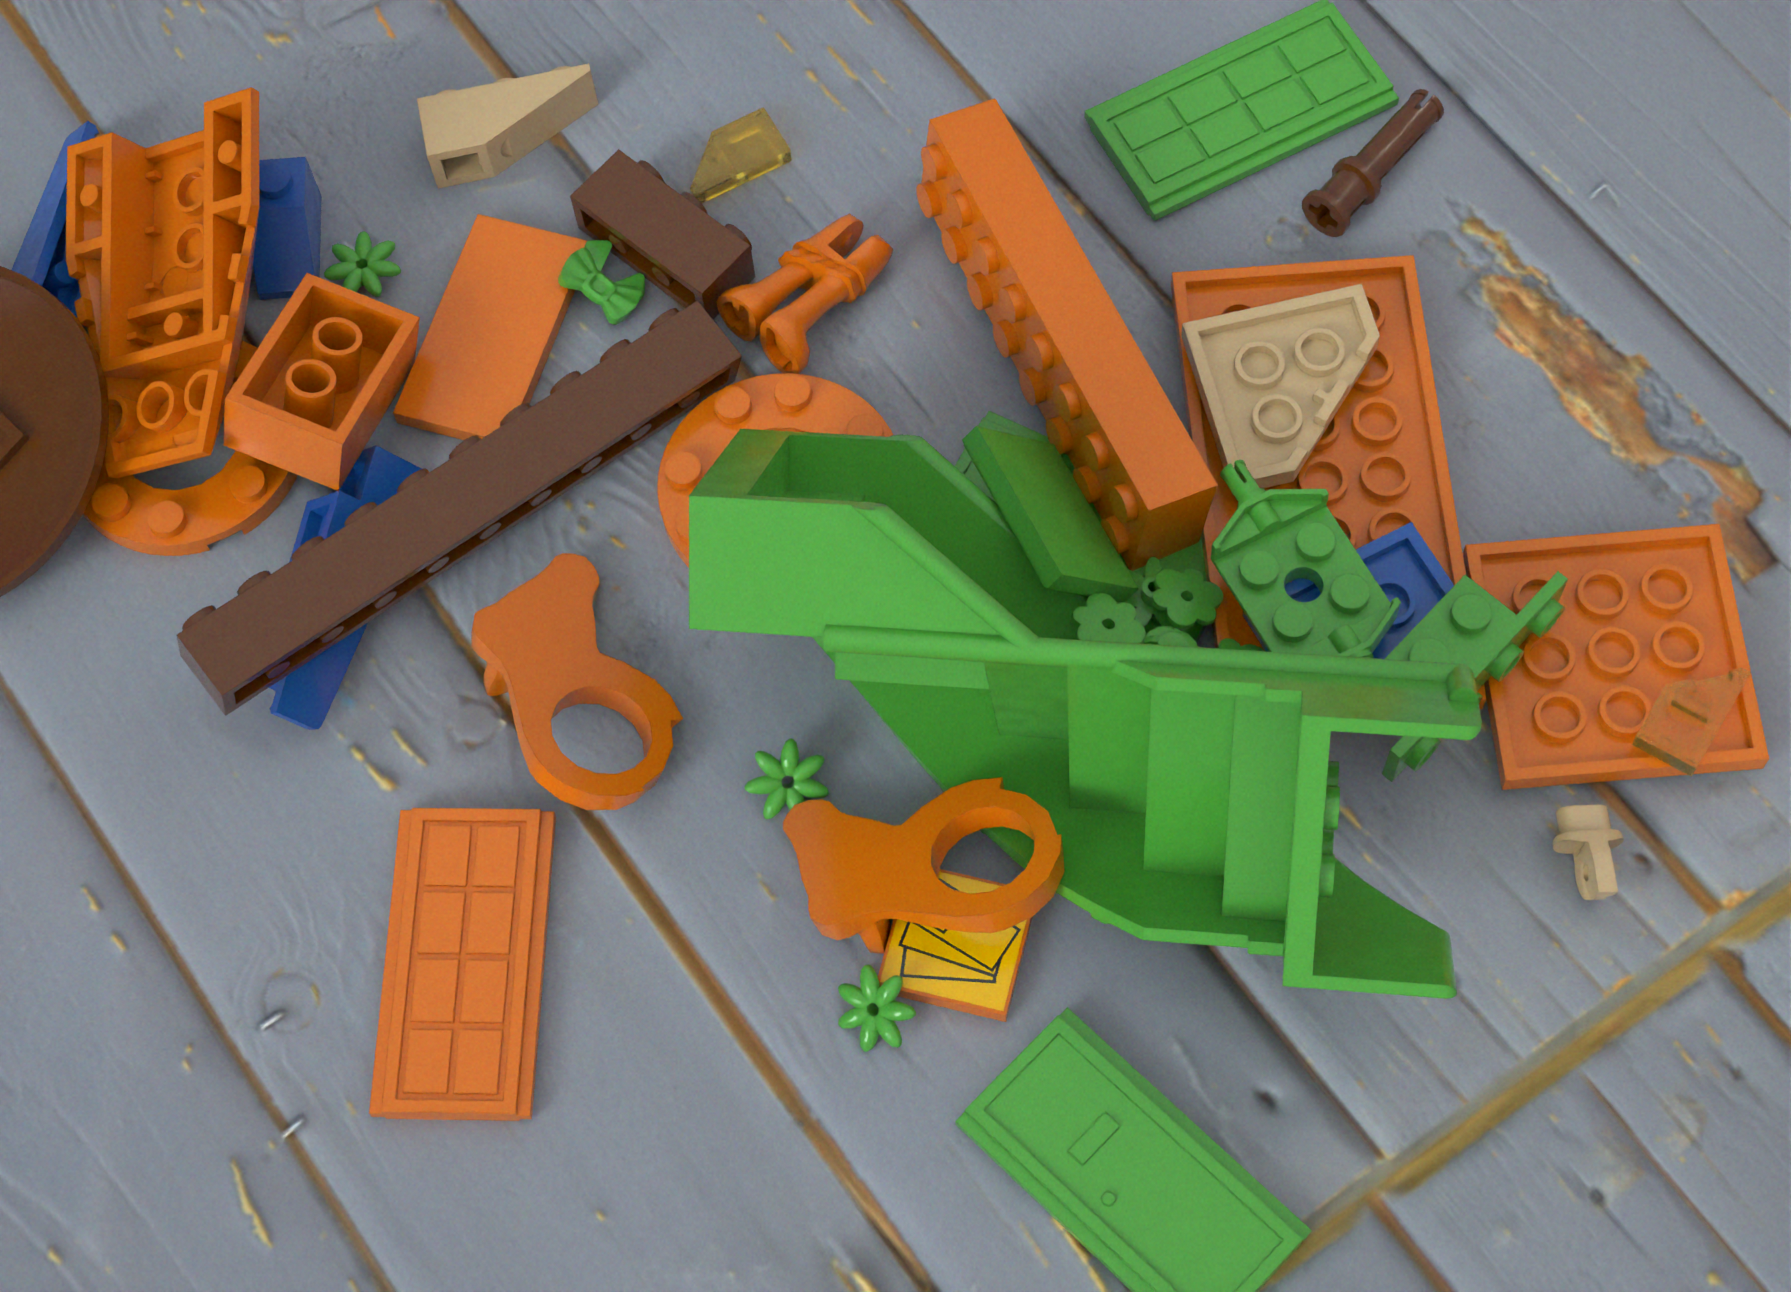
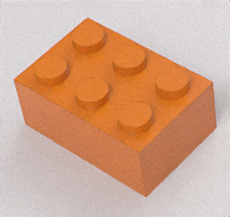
M306 273L225 397L223 445L339 491L413 367L420 317Z

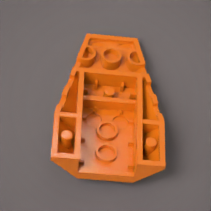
M252 87L204 102V130L145 148L111 132L67 146L66 262L69 276L78 280L81 298L74 302L77 319L81 325L88 329L89 337L99 356L105 376L109 405V428L104 459L107 474L110 477L118 479L212 454L224 417L225 397L232 388L241 350L259 214V91Z

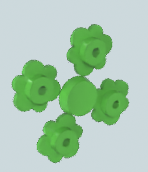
M1163 569L1155 577L1154 585L1156 591L1152 595L1151 602L1156 609L1166 611V619L1174 627H1157L1146 635L1143 625L1135 620L1137 612L1131 604L1126 602L1117 604L1108 594L1094 593L1088 597L1085 606L1075 608L1072 613V622L1079 627L1076 633V640L1198 647L1195 640L1181 629L1191 628L1196 622L1201 625L1212 624L1216 618L1215 609L1223 601V592L1216 584L1204 581L1203 575L1196 569H1185L1182 574L1174 569ZM1230 638L1221 640L1217 647L1218 649L1264 651L1259 646L1253 644L1240 646L1237 641Z

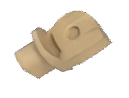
M1599 804L1572 805L1556 810L1559 835L1555 836L1552 841L1553 850L1558 853L1573 854L1576 884L1582 898L1585 900H1603L1608 896L1616 894L1618 887L1610 849L1619 846L1624 841L1621 831L1611 828L1607 806Z

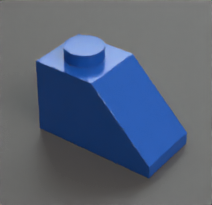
M306 157L259 160V214L253 267L260 300L291 298L306 273L320 278L322 196Z

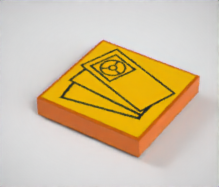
M940 869L939 880L949 888L970 894L989 892L1006 885ZM1033 917L1006 930L994 933L960 932L893 919L878 974L880 986L892 976L898 975L903 978V985L898 997L1006 1022Z

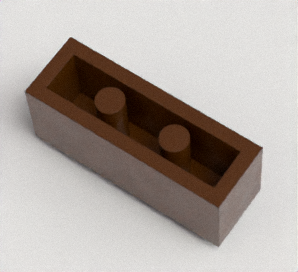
M618 149L570 195L577 225L581 231L593 240L610 241L612 243L610 250L612 254L636 272L643 274L648 281L685 308L698 300L710 317L714 319L719 314L717 308L718 297L730 288L749 284L756 277L751 252L752 245L746 235L732 224L723 226L709 216L702 203L688 192L679 194L664 182L660 173L644 160H640L637 163Z

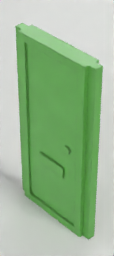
M1320 0L1086 110L1084 118L1090 125L1091 132L1146 214L1150 215L1153 221H1156L1398 105L1399 97L1393 90V84L1333 2L1329 3L1328 0Z
M1068 1007L1053 1019L955 1121V1125L1132 1292H1258L1312 1232L1308 1226Z

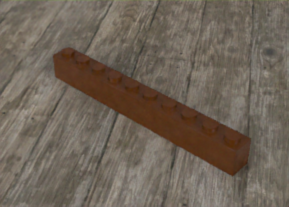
M698 300L680 312L677 308L667 310L652 322L648 329L649 332L632 343L628 339L617 342L601 356L600 363L587 372L581 374L579 371H573L561 378L552 387L550 395L534 406L524 403L511 410L500 422V427L482 439L475 435L461 442L452 450L449 460L431 472L426 468L420 469L408 476L397 488V494L379 505L375 502H370L355 510L346 519L345 527L330 537L324 539L322 536H317L306 541L292 554V561L271 574L266 570L253 575L239 587L237 591L238 596L217 609L213 605L207 606L194 613L183 624V631L176 635L182 659L224 715H228L691 411L713 393L735 382L742 358L740 352Z

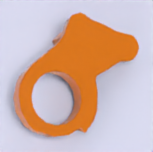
M562 553L555 556L551 563L536 577L515 588L495 604L482 608L475 613L471 631V647L478 656L486 661L487 666L484 672L483 683L487 695L498 696L509 692L520 747L529 772L535 780L559 800L582 809L618 810L634 803L656 785L673 748L672 728L683 720V717L671 695L655 679L623 661L600 653L596 644V624L592 605L593 596L599 586V575L594 565L585 556ZM577 704H600L618 711L634 725L643 742L644 759L634 768L617 774L595 773L577 766L561 752L554 740L551 719L562 709Z
M1003 777L976 779L951 787L918 809L901 825L894 826L869 818L848 815L840 812L831 802L823 799L807 800L794 805L783 821V830L797 854L801 878L808 895V911L811 920L823 936L835 940L849 938L858 933L870 953L885 952L890 934V919H900L929 927L960 932L994 933L1006 930L1033 917L1054 897L1065 872L1062 834L1057 835L1049 812L1028 795L1005 790ZM994 827L1011 828L1023 832L1034 840V853L1026 869L1012 882L993 891L970 894L953 890L939 880L940 865L948 850L963 837L980 829Z

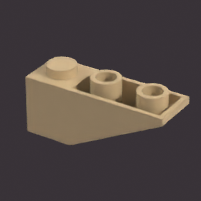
M589 63L573 67L561 66L549 72L519 78H502L490 84L461 90H444L436 95L417 98L426 154L437 188L496 177L596 107L598 99Z

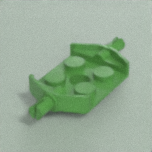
M1236 460L1234 468L1231 463L1228 464L1220 472V477L1226 482L1237 499L1238 505L1236 512L1213 542L1210 559L1269 652L1373 658V651L1397 618L1401 601L1398 597L1392 599L1391 602L1389 601L1328 509L1329 493L1327 490L1269 489L1266 491L1258 486L1243 460ZM1303 578L1314 582L1321 594L1313 601L1299 602L1292 599L1286 593L1284 587L1292 580Z

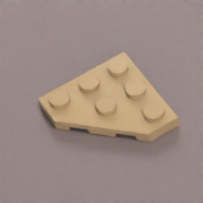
M1362 284L1182 324L1181 337L1223 468L1230 463L1234 468L1236 460H1243L1260 488L1294 481L1377 349L1380 334Z

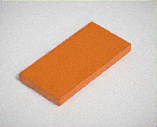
M477 214L393 411L396 422L460 440H466L475 435L482 439L498 429L502 419L511 410L524 403L530 404L575 293V289L564 288L558 283L560 272L570 255L584 248L588 240Z

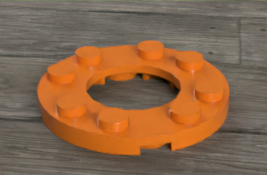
M243 340L232 387L257 350V347ZM235 450L222 470L199 485L171 490L153 488L133 475L118 479L110 477L107 474L104 459L96 487L83 516L106 538L128 549L160 556L197 554L209 551L208 544L225 539L240 530L246 535L255 529L281 504L293 486L297 474Z
M780 373L756 376L728 385L707 397L688 413L672 434L664 450L658 473L657 493L661 516L669 540L679 557L689 568V495L740 429L890 437L893 433L883 417L862 397L835 382L804 374Z

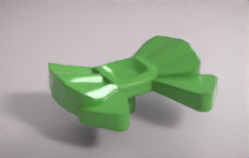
M590 240L586 242L584 248L575 251L567 259L560 272L558 283L564 288L582 291L590 301L601 305L609 323L616 325L626 320L634 311L639 300L643 298L645 294V277L643 274L637 273L617 282L610 280L601 273V270L612 248V243L608 240Z

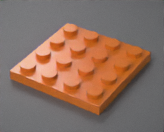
M1720 524L1465 545L1463 559L1466 576L1516 615L1557 571L1568 578L1559 603L1565 607V610L1557 622L1543 637L1539 638L1532 632L1519 646L1524 651L1523 656L1502 681L1498 682L1491 676L1484 683L1502 790L1753 770L1765 767L1769 760V754Z

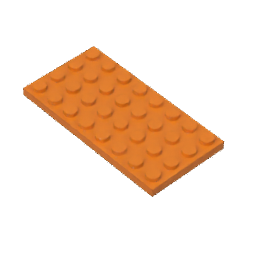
M1414 255L1172 272L1171 293L1188 432L1218 485L1201 534L1207 581L1216 584L1223 592V601L1215 609L1216 618L1212 623L1215 648L1218 647L1221 640L1230 638L1237 641L1240 646L1253 644L1263 649L1242 616L1243 609L1210 559L1212 544L1236 512L1238 501L1232 495L1226 482L1220 477L1223 465L1181 337L1182 324L1186 322L1362 284L1380 334L1377 349L1294 481L1263 489L1266 491L1269 489H1326L1329 493L1327 507L1355 550L1412 522L1454 585L1466 575ZM1484 684L1477 691L1483 696L1479 703L1480 709H1483L1486 702Z

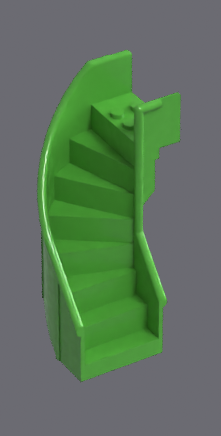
M740 429L689 495V629L812 637L835 663V679L849 680L882 721L944 792L951 787L971 780L1003 777L1005 790L1026 794L1049 812L1057 835L1062 834L1065 872L1056 893L1089 912L1092 918L1104 924H1112L1141 940L1248 948V954L1283 956L1282 986L1443 999L1453 998L1457 995L1449 933L1403 907L1364 881L1335 858V854H1333L1334 830L1338 829L1340 787H1338L1339 762L1329 761L1331 731L1471 740L1475 738L1481 730L1482 719L1474 673L1467 665L1076 640V633L1079 627L1074 625L1071 616L1075 608L1085 606L1088 596L1045 589L998 505L925 439L916 435L901 434L884 437ZM1006 827L980 829L983 834H986L1015 862L1026 869L1034 853L1033 839L1019 830Z

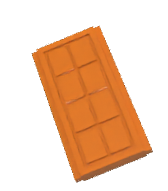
M412 808V810H400L369 1108L371 1117L491 1121L532 1119L556 814L554 811L491 808Z

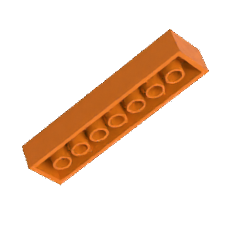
M994 98L929 119L926 146L921 149L923 164L922 181L916 187L920 208L927 218L934 217L942 232V244L951 263H959L967 277V288L972 303L978 310L984 309L993 324V336L999 352L1005 358L1011 357L1019 372L1020 387L1025 399L1031 406L1037 405L1046 420V432L1049 442L1055 445L1060 455L1065 453L1069 456L1075 467L1073 478L1088 503L1094 504L1102 519L1101 525L1118 554L1121 553L1129 570L1134 571L1145 566L1150 557H1156L1159 560L1198 543L1218 485L997 100Z

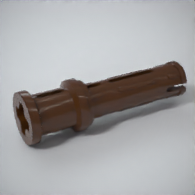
M1425 89L1415 90L1409 100L1356 156L1340 159L1332 169V177L1320 190L1310 191L1302 200V210L1312 226L1327 236H1342L1350 226L1352 215L1362 205L1371 204L1376 200L1382 187L1381 180L1431 126L1444 115L1442 103L1434 94L1421 107L1420 103L1428 96L1429 91Z

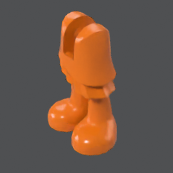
M847 214L832 222L812 237L796 242L792 250L785 251L778 258L781 268L757 283L740 285L723 292L717 300L718 311L727 327L742 340L753 341L760 334L763 352L780 372L800 374L807 367L810 357L806 333L816 321L838 303H852L858 296L864 295L868 286L888 264L893 248L881 236L874 235L865 240L844 259L843 257L858 242L864 227L861 220L852 214ZM798 288L807 290L788 306L772 314L777 306Z

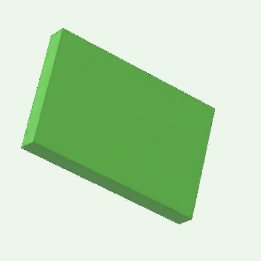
M975 426L962 439L963 446L1045 589L1088 597L1094 593H1105L1110 595L1116 602H1125L1139 590L1054 444L980 426Z

